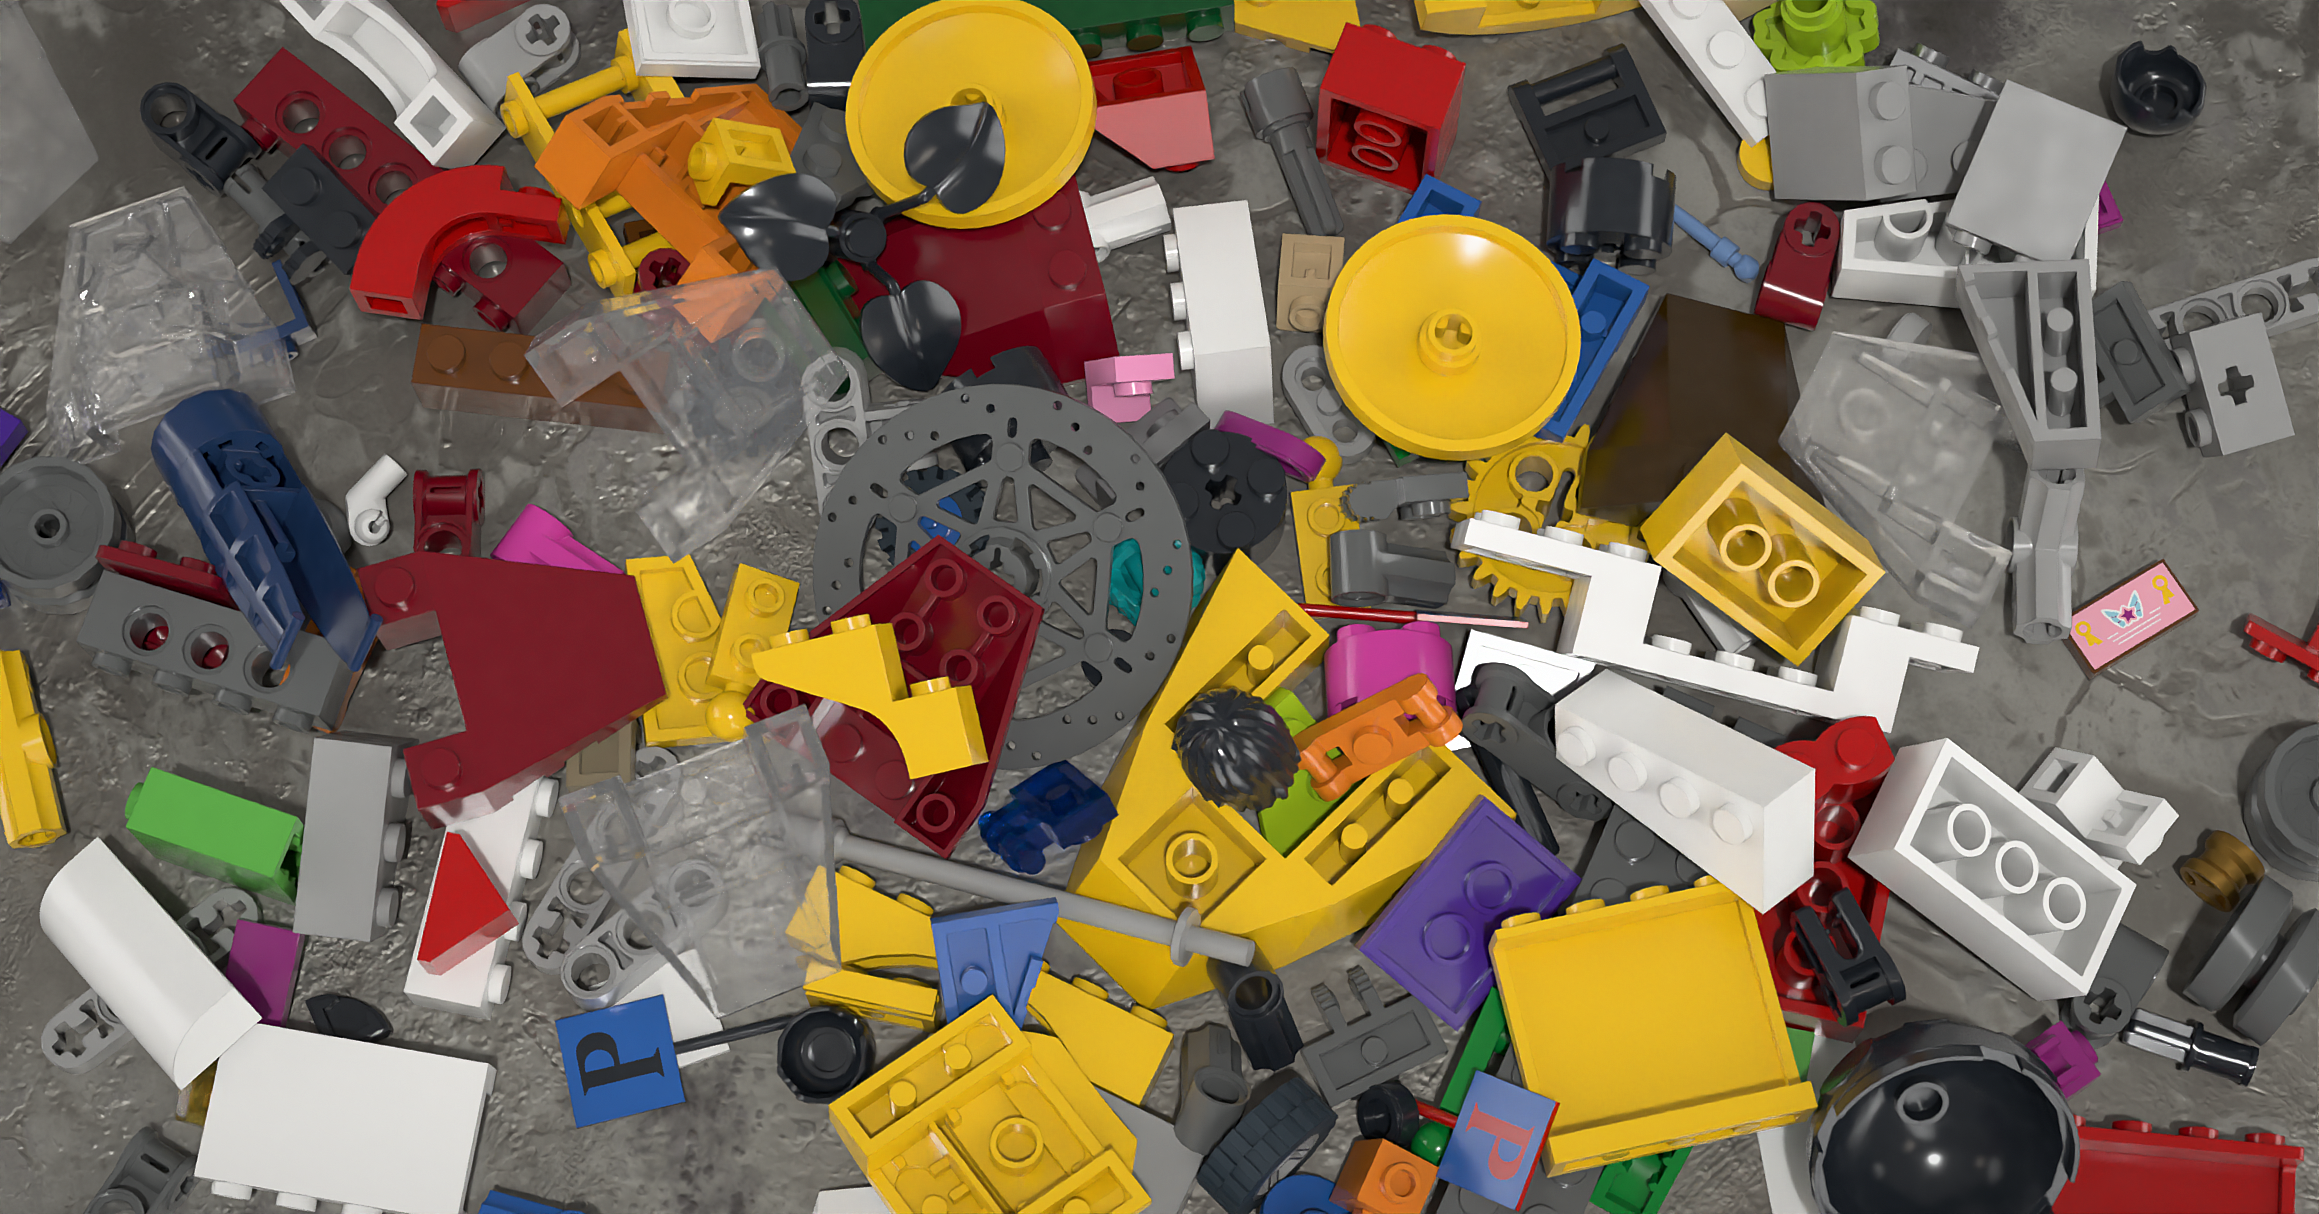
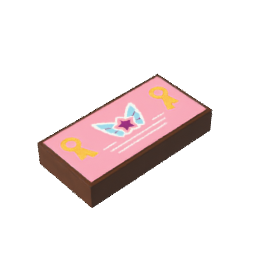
M2161 559L2072 613V629L2069 637L2061 640L2085 675L2091 680L2191 620L2200 610L2165 560Z

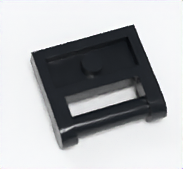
M1623 43L1605 49L1604 56L1532 84L1525 79L1507 87L1512 108L1518 119L1522 121L1549 182L1551 180V170L1558 164L1566 162L1565 174L1581 171L1582 159L1598 157L1624 158L1665 142L1667 134L1665 127L1634 61ZM1609 80H1613L1619 87L1545 116L1541 106Z

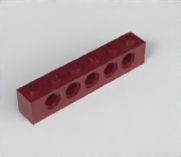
M284 47L273 56L233 100L244 121L240 127L257 142L262 150L269 152L274 146L290 158L303 143L313 146L379 215L388 206L385 204V201L391 193L400 189H408L423 179L444 171L438 166H433L422 153ZM308 118L319 119L317 125L312 130L306 133L293 132L295 126L300 121ZM349 155H366L362 163L355 168H339L342 160ZM499 235L477 237L457 246L444 257L432 277V281L449 295L454 296L460 290L476 303L472 307L474 312L495 331L502 332L507 327L515 334L523 335L530 333L572 285L564 263L535 240ZM501 261L506 263L505 269L493 278L478 276L480 269L489 262Z

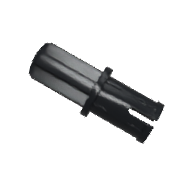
M2141 1008L2135 1009L2123 1032V1042L2127 1046L2179 1063L2180 1071L2187 1073L2190 1068H2194L2237 1082L2238 1085L2247 1087L2259 1056L2258 1047L2247 1046L2205 1031L2202 1022L2196 1021L2193 1026Z

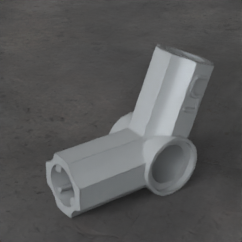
M2028 465L2018 516H2011L2007 525L2004 559L2006 572L2012 573L2013 635L2022 637L2026 643L2049 645L2053 641L2067 639L2072 629L2071 577L2076 568L2079 534L2077 518L2080 513V504L2085 488L2084 468L2031 471Z

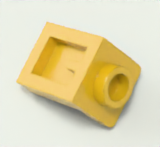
M719 118L712 119L700 141L696 142L691 148L688 157V172L694 180L701 203L710 206L717 205L730 182L752 186L777 175L796 173L779 128Z

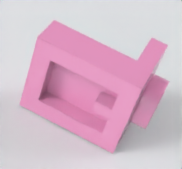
M1173 353L1120 356L1084 362L1088 405L1108 416L1116 423L1138 421L1151 410L1150 394H1153L1152 382L1175 378Z

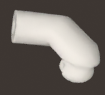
M386 454L348 491L345 497L348 529L354 540L361 545H377L387 537L390 523L386 497L407 476L406 472Z

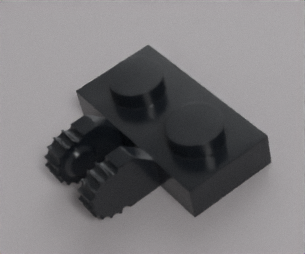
M303 143L261 188L285 214L271 221L264 229V232L255 239L253 249L261 258L269 259L279 253L285 244L289 243L300 230L311 239L297 248L290 258L285 261V264L281 266L292 286L305 280L310 275V272L326 256L344 275L352 276L362 242L373 222L379 216L367 201L313 146Z

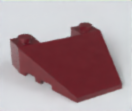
M428 551L413 552L357 569L369 616L378 614L383 618L377 636L387 651L441 635L443 638L466 731L403 749L417 809L432 830L498 811L514 800L512 798L513 795L543 775L548 778L566 766L564 761L595 741L599 744L668 698L634 575Z

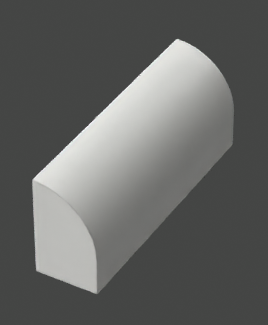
M99 837L94 839L70 860L49 884L40 907V923L44 933L180 1090L185 1088L262 1019L251 1004Z

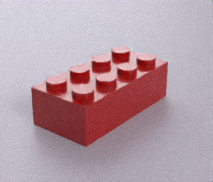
M1885 778L1877 788L1860 799L1842 804L1823 803L1820 809L1814 813L1813 877L1766 913L1762 914L1753 907L1784 1022L1788 1028L1814 1032L1816 1036L1852 1044L1864 1028L1867 1010L1858 1014V1022L1845 1028L1834 1017L1824 998L1819 980L1791 927L1790 916L1793 911L1803 906H1811L1824 928L1830 930L1829 937L1839 955L1844 959H1853L1838 928L1834 929L1832 927L1834 920L1828 910V902L1832 894L1848 887L1880 943L1890 889L1849 859L1848 855Z

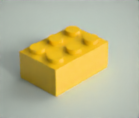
M1725 433L1640 527L1654 561L1797 667L1885 574V570L1870 542L1864 536L1728 433Z

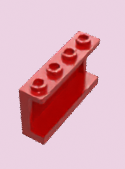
M2073 1115L2080 1142L2078 1172L2075 1182H2070L2067 1179L2052 1206L2054 1214H2295L2296 1168L2304 1162V1147L2285 1145V1136L2273 1133H2248L2244 1135V1141L2219 1139L2218 1130L2198 1126L2178 1128V1135L2152 1133V1124L2135 1120L2113 1121L2111 1129L2086 1127V1118Z

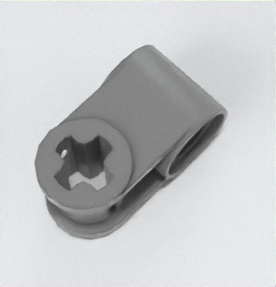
M539 4L526 9L522 15L497 33L483 39L470 48L461 58L458 71L482 102L499 119L502 118L500 105L505 101L507 76L519 72L531 94L535 97L561 77L569 74L577 66L581 57V47L575 34L571 31V25L566 14L556 6ZM535 22H538L540 26L537 30L533 26ZM549 37L554 43L547 46L543 40ZM560 53L563 56L562 61H559L557 55Z

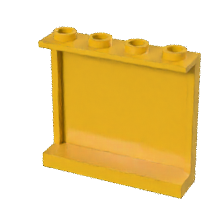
M1712 875L1696 880L1694 882L1695 888L1670 893L1669 887L1666 885L1641 889L1630 895V902L1606 906L1603 899L1582 901L1566 908L1567 915L1541 920L1540 914L1536 912L1516 915L1501 922L1502 929L1494 931L1488 945V950L1523 1087L1526 1090L1560 1103L1541 1153L1547 1178L1806 1122L1817 1109L1818 1105L1811 1081L1801 1083L1754 909Z

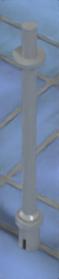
M773 807L767 813L762 825L761 832L772 834V836L764 835L761 837L763 847L768 849L775 848L812 858L813 865L817 867L822 865L830 869L845 860L1008 904L1056 897L1059 907L1058 917L1170 946L1171 960L1177 966L1184 967L1187 965L1193 953L1246 967L1250 965L1254 956V941L1200 927L1201 916L1198 913V909L1187 907L1184 909L1177 921L852 836L845 827L843 820L827 816L820 821Z

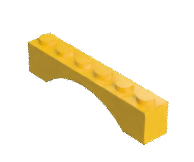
M842 865L837 873L825 866H820L785 933L792 949L827 966L841 964L855 967L865 972L877 969L916 967L938 971L930 923L934 910L930 906L903 893H899L895 901L873 890L876 882L851 867ZM1043 961L1036 986L1032 989L1026 1006L1027 1013L1043 1026L1050 1036L1060 1039L1093 1086L1143 1110L1174 1048V1034L1165 1030L1168 1022L1161 1016L1140 1006L1133 1005L1129 1013L1106 1002L1109 994L1087 980L1074 977L1070 985L1048 974L1050 965Z

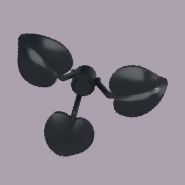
M987 102L944 106L925 114L913 125L904 143V163L910 177L918 184L926 186L918 194L883 207L876 206L869 213L850 209H842L836 212L837 202L835 194L822 180L807 174L787 173L765 179L750 186L733 198L718 214L720 223L735 238L750 262L761 272L772 278L783 281L804 279L822 267L829 253L840 259L860 262L862 270L870 272L887 288L890 294L874 297L868 300L862 307L859 318V333L863 347L870 359L885 375L896 383L910 389L928 391L935 387L957 348L961 334V316L953 297L940 285L927 280H916L910 282L901 290L895 278L877 264L876 258L883 251L887 239L886 230L882 222L885 218L929 202L935 195L945 209L957 214H964L977 209L992 196L1003 173L1005 138L997 113Z

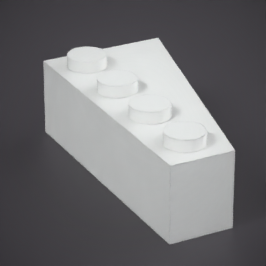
M2099 195L2071 260L2089 259L2092 297L2096 291ZM1926 199L1845 210L1840 222V237L1833 258L1831 297L1960 308L1955 297L1958 265L2013 262L2016 254L1992 245L1988 255H1985L1952 241L1956 230L1945 226V222L1955 199L1928 203Z
M1605 669L1555 704L1556 758L1760 913H1766L1813 877L1814 768L1608 669Z

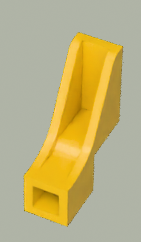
M869 614L858 615L830 622L833 634L810 640L807 628L770 636L771 649L751 654L755 672L760 678L865 710L879 718L897 739L906 760L910 779L989 762L971 685L951 688L949 676L911 684L912 697L909 698L892 623L871 625Z

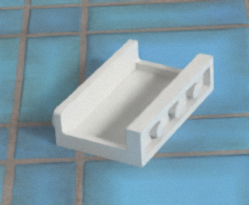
M256 1023L219 1056L194 1176L211 1181L210 1194L250 1201L252 1189L278 1193L275 1205L315 1212L317 1200L343 1204L341 1214H382V1212L394 1214H467V1212L463 1211L485 1097L486 1095L492 1096L497 1070L490 1064Z

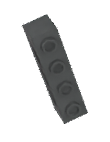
M103 570L76 640L93 658L91 665L103 672L128 678L130 671L135 670L153 676L151 684L167 692L187 697L191 688L213 694L211 702L223 709L242 715H249L251 707L274 713L272 719L274 723L305 734H309L312 725L329 731L333 730L354 673L336 654L325 637L299 630L284 662L290 664V672L287 679L277 687L265 688L262 685V680L265 672L270 667L269 663L273 654L255 633L242 612ZM158 626L169 627L168 638L161 647L151 651L143 650L144 637L151 629ZM220 644L229 645V655L221 666L214 669H203V657L210 648Z

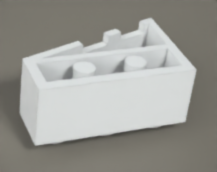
M1241 200L1173 208L1174 234L1163 235L1167 272L1179 271L1180 282L1170 283L1174 321L1185 320L1186 331L1177 332L1181 370L1191 369L1196 405L1210 419V429L1216 427L1226 410L1236 412L1264 424H1274L1271 345L1248 201Z

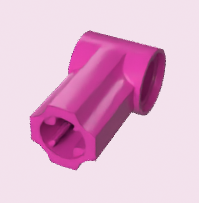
M533 504L526 505L490 554L492 559L625 574L624 571L574 540V535L565 525Z

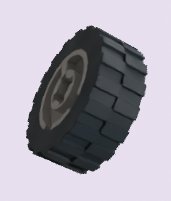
M1295 1077L1278 1087L1272 1094H1269L1230 1131L1203 1164L1200 1173L1197 1175L1196 1182L1228 1214H1249L1262 1204L1266 1194L1278 1182L1293 1176L1306 1160L1312 1156L1335 1126L1338 1115L1300 1077Z

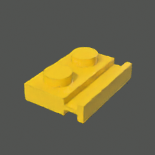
M813 963L808 964L803 990H806L805 995L810 1007L815 1005H838L851 1011L859 1018L934 1034L938 1032L943 1007L940 996H938V990L932 989L930 985L908 978L897 977L889 980L870 976L861 969L841 964H831L829 967Z

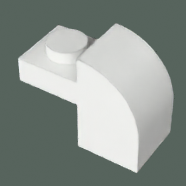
M2057 747L2052 750L2019 792L2020 795L2116 869H2118L2123 861L2141 865L2147 856L2159 848L2164 834L2179 817L2164 798L2124 790L2094 755Z

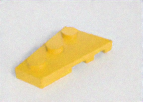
M690 554L626 559L625 574L634 575L636 578L668 695L667 699L642 714L645 747L657 746L668 748L725 742L712 735L705 720V713L709 702L716 695L724 692L723 689L705 684L721 618ZM756 724L752 733L743 740L773 738V736Z

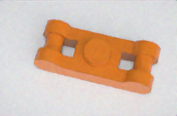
M1417 673L1296 734L1293 740L1302 760L1298 763L1299 770L1306 769L1312 776L1310 781L1311 787L1323 801L1329 802L1342 796L1353 783L1427 746L1441 747L1453 741L1461 732L1463 721L1452 707L1442 706L1436 699L1438 690L1429 677L1424 673ZM1404 713L1408 715L1415 714L1418 718L1409 722ZM1339 746L1344 755L1331 760L1326 752Z

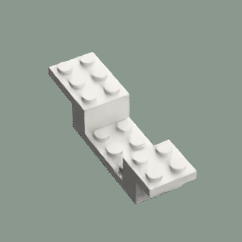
M1482 510V513L1475 512L1474 519L1469 518L1456 523L1450 548L1574 579L1556 651L1560 655L1575 657L1596 663L1597 665L1830 724H1836L1852 717L1872 716L1877 718L1883 733H1891L1908 664L1942 673L1974 672L1979 647L1961 643L1963 631L1925 622L1924 625L1911 623L1910 629L1898 627L1900 615L1862 606L1861 609L1852 608L1847 616L1822 640L1814 674L1782 666L1780 668L1768 667L1767 674L1754 672L1752 670L1755 659L1719 650L1716 652L1706 651L1704 659L1691 656L1689 653L1692 643L1662 635H1645L1662 566L1645 562L1648 551L1615 542H1609V545L1600 544L1599 550L1583 547V534L1552 526H1546L1545 529L1538 528L1537 534L1518 530L1520 518L1489 510Z

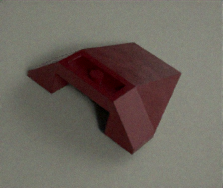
M937 535L808 632L810 640L832 635L830 622L869 614L871 625L892 623L909 698L912 697L911 684L949 676L951 688L971 685L989 762L910 779L906 760L897 739L890 729L875 715L853 706L776 684L760 678L743 703L746 717L787 747L803 753L894 818L893 822L948 860L986 806L1045 609L949 541ZM751 707L754 710L755 714L748 711L747 709Z

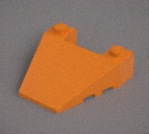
M756 83L695 88L690 97L671 98L667 91L650 92L644 101L624 102L621 95H608L567 114L534 167L577 210L617 191L690 263V266L668 299L687 317L693 326L701 330L712 342L748 322L777 279L761 272L750 262L735 238L720 223L718 214L733 198L750 186L730 182L716 206L702 204L694 180L688 172L689 153L693 145L700 141L713 118L779 128L790 155L802 127L785 111L775 109L772 106V101H769L768 94Z

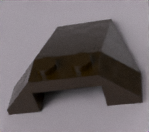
M1666 293L1631 359L1632 363L1620 387L1615 391L1608 405L1609 409L1597 433L1591 438L1583 454L1577 513L1637 527L1663 503L1725 433H1728L1825 507L1785 324L1762 316Z

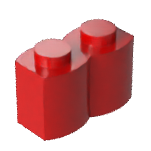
M1858 716L1842 720L1826 729L1816 741H1792L1773 748L1815 769V813L1823 803L1842 804L1866 796L1879 786L1895 761V757L1877 718L1872 716Z

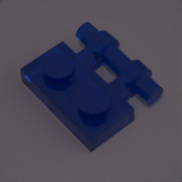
M1063 760L1046 766L1008 790L1013 801L996 812L987 811L983 813L978 820V829L982 842L992 852L1000 855L1001 859L1012 870L1018 873L1035 875L1040 873L1046 864L1043 849L1054 842L1063 850L1071 845L1086 843L1102 831L1104 824L1119 814L1105 791L1067 760Z

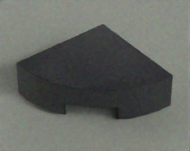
M326 994L305 1000L319 1034L368 1043H376L394 1034L386 1020L375 1009L357 999Z

